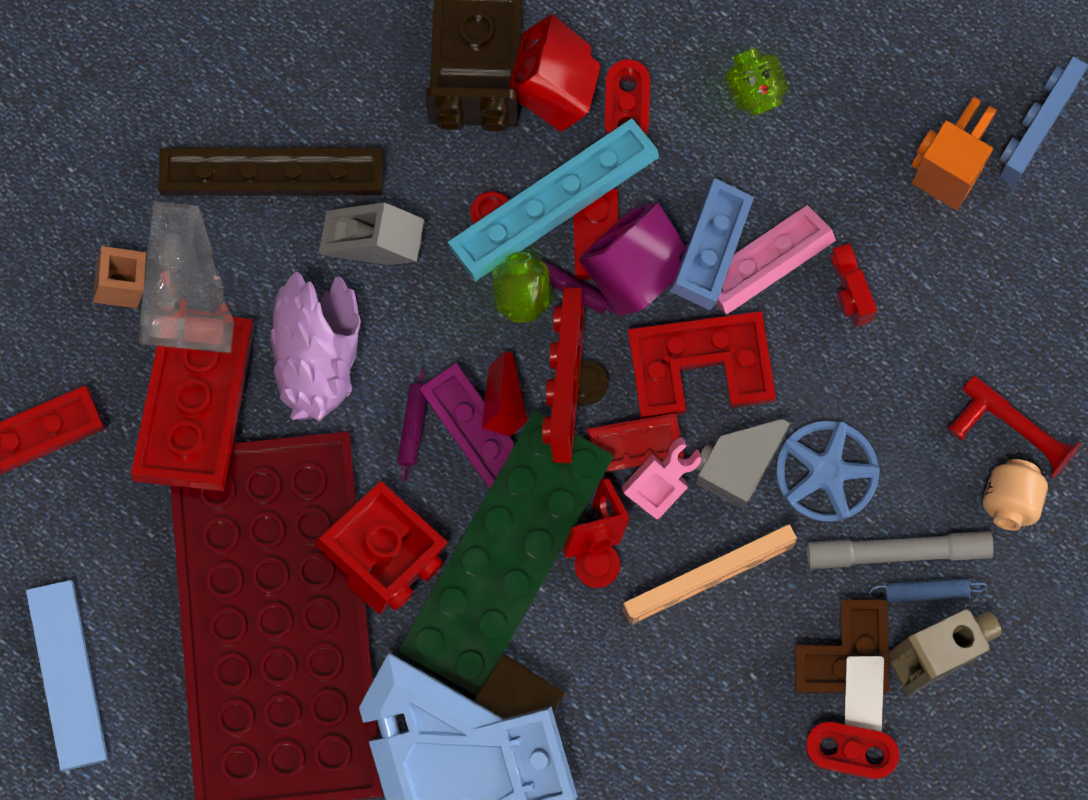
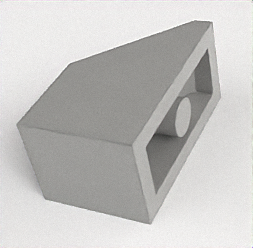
M385 202L327 210L319 253L325 256L382 265L417 262L424 219Z
M780 419L722 435L719 437L714 448L706 444L700 453L701 462L696 470L700 471L696 484L744 510L785 437L790 423Z

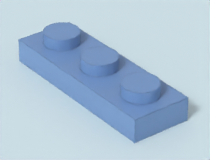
M1073 56L1065 70L1059 66L1055 68L1044 87L1045 90L1050 92L1045 103L1041 105L1036 101L1034 102L1022 122V125L1028 128L1021 141L1013 137L999 159L1006 164L999 177L1000 179L1015 187L1088 67L1086 63Z
M716 178L712 180L707 188L670 292L708 310L714 307L752 205L753 196Z

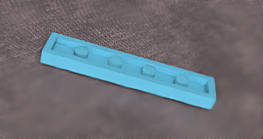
M631 118L448 241L450 250L476 282L658 159V149Z

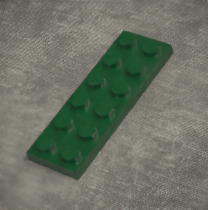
M535 410L398 650L403 655L476 696L495 669L566 543L570 530L575 527L614 457L611 453L574 433L572 463H553L551 444H543L542 439L544 416Z

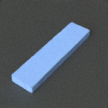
M68 580L28 589L26 594L60 770L67 771L107 762V750L74 582Z

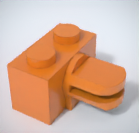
M975 96L956 125L946 120L938 133L930 129L918 148V154L911 165L917 169L912 184L958 211L977 181L993 150V147L982 142L980 139L993 120L997 109L989 106L973 132L969 134L965 131L982 100Z

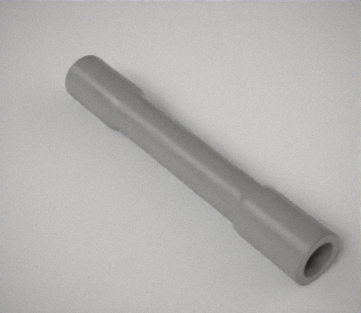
M991 531L950 533L946 536L855 542L850 540L807 542L809 570L843 568L855 564L949 559L952 561L993 558L994 553Z

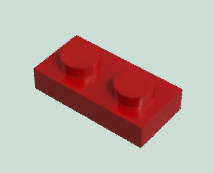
M618 189L610 190L573 215L575 278L579 280H593L579 261L581 255L618 222Z

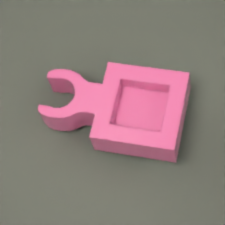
M682 437L676 439L671 444L668 456L663 462L651 454L622 486L623 493L657 520L688 488L686 480L681 476L696 469L701 462V455L697 449L687 459L678 457V454L686 447L685 440Z

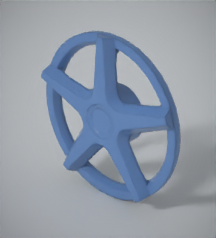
M820 421L800 428L786 440L778 457L776 471L779 488L791 507L810 519L822 522H835L854 516L869 503L878 485L880 467L873 447L860 432L844 422ZM820 430H833L823 453H817L797 442L809 433ZM846 435L853 438L863 448L869 464L845 462L842 459ZM788 453H791L809 469L808 475L790 491L786 484L784 472ZM870 478L868 489L862 499L849 509L843 489V482L849 479ZM818 489L826 491L835 514H821L811 511L802 506L798 501Z

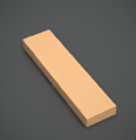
M789 524L624 602L622 610L628 623L633 625L793 549L797 537Z

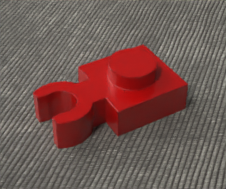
M850 243L833 248V254L830 255V258L841 281V291L837 292V298L844 316H852L855 327L873 322L878 310L862 269H858L855 254Z

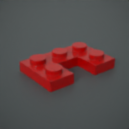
M762 311L628 329L640 419L677 413V416L686 414L680 374L682 370L723 365L730 408L774 403L776 400Z

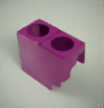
M651 203L631 208L606 234L601 236L581 255L579 261L613 310L620 316L643 310L674 281L681 262L679 256L685 250V245L659 203Z

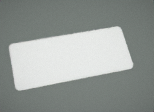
M882 656L847 657L845 725L882 732L884 658Z

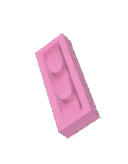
M806 205L733 255L716 305L726 315L834 243L836 239L833 230Z

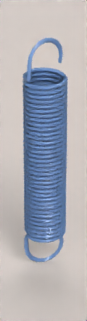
M969 577L963 579L897 582L872 588L869 591V597L873 600H882V598H873L871 592L876 588L886 587L888 603L928 601L944 598L955 599L960 597L969 598L970 585H985V588L972 590L973 592L983 591L988 586L985 583H971Z

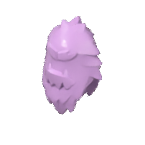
M295 272L290 276L286 285L280 287L275 298L272 318L273 329L271 330V347L276 365L274 367V375L281 401L293 410L290 418L292 420L314 418L320 421L338 407L345 397H348L350 392H352L350 369L357 358L358 332L361 320L360 315H358L355 292L346 286L343 278L335 277L330 292L324 291L321 302L318 303L314 285L311 282L305 283L303 276L299 272Z

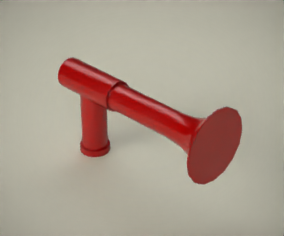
M975 375L962 390L973 400L959 417L947 427V430L954 437L963 441L967 432L987 410L997 419L1000 418L1046 456L1053 471L1051 479L1055 478L1063 470L1082 444L1081 441L1077 444H1065L1049 436Z

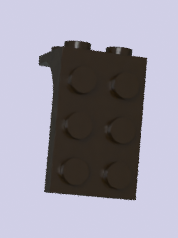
M434 0L430 86L426 88L425 97L429 124H437V127L443 130H460L463 128V125L481 126L483 130L491 132H501L507 130L508 127H517V93L508 88L521 41L522 0Z

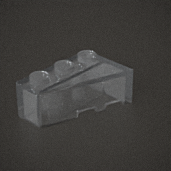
M164 202L153 203L141 308L139 344L231 353L234 321L231 311H228L225 302L220 276L217 275L212 258L213 251L199 206Z

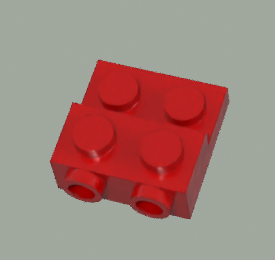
M380 481L318 539L316 546L349 576L346 584L381 615L388 607H391L395 612L398 611L413 595L414 591L410 586L419 577L423 581L428 582L444 564L440 557L448 542Z

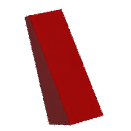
M505 351L488 368L482 428L511 437L528 420L513 353Z

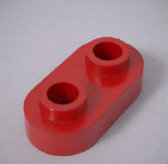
M630 59L618 61L611 66L607 73L604 118L605 135L631 118L646 136L648 134L650 75L645 66L638 61ZM624 81H631L635 84L636 88L626 92L620 88V84Z
M824 722L814 727L805 741V752L809 761L817 768L878 780L892 773L899 761V749L896 742L889 735L879 731L835 722ZM823 739L833 740L836 744L835 754H823L820 750V742ZM876 748L881 752L882 761L880 764L873 765L867 761L866 751L868 749Z

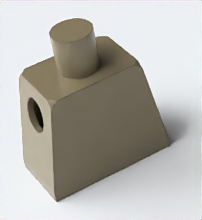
M965 609L909 636L889 652V664L904 692L909 696L974 662L990 651L988 642L1001 636V626L995 615L990 611L974 618L971 611Z

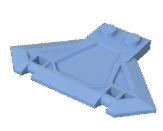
M388 653L359 706L363 723L377 720L382 735L380 738L370 740L369 744L386 800H576L578 796L551 706L503 719L395 655ZM404 713L408 730L400 732L395 715Z

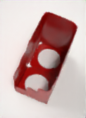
M551 14L522 34L508 89L516 91L519 103L554 129L562 132L589 112L601 66L598 61L592 58L591 46L555 15ZM538 38H540L536 44L530 41H536Z

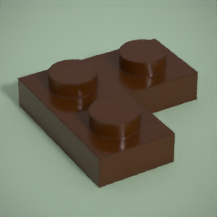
M841 600L839 602L840 646L795 645V694H846V662L849 656H882L884 658L883 694L889 693L887 600Z

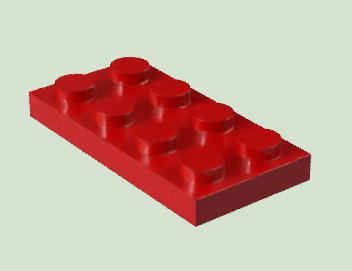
M164 310L131 470V477L134 482L224 491L255 325L253 319Z

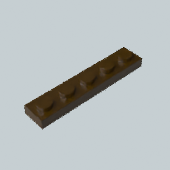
M160 148L158 191L161 196H383L382 148Z

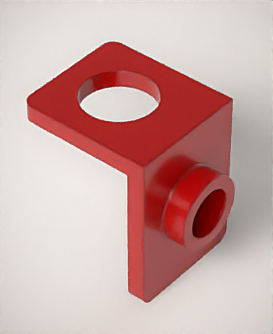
M609 478L600 481L593 500V507L600 520L578 525L570 530L563 549L566 558L588 552L599 554L608 550L611 546L620 544L630 517ZM606 497L611 504L613 517H610L608 514Z

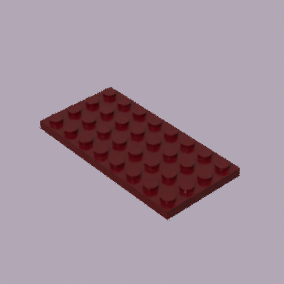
M350 432L233 443L224 491L170 486L195 800H367L384 798V792L369 744L370 740L378 738L377 720L363 723L359 706L373 683L366 602L346 584L349 576L316 546L318 539L357 503Z

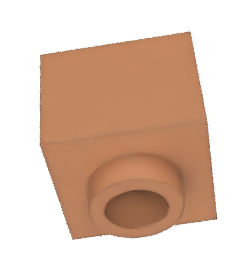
M101 246L95 267L93 302L138 309L144 292L146 252Z

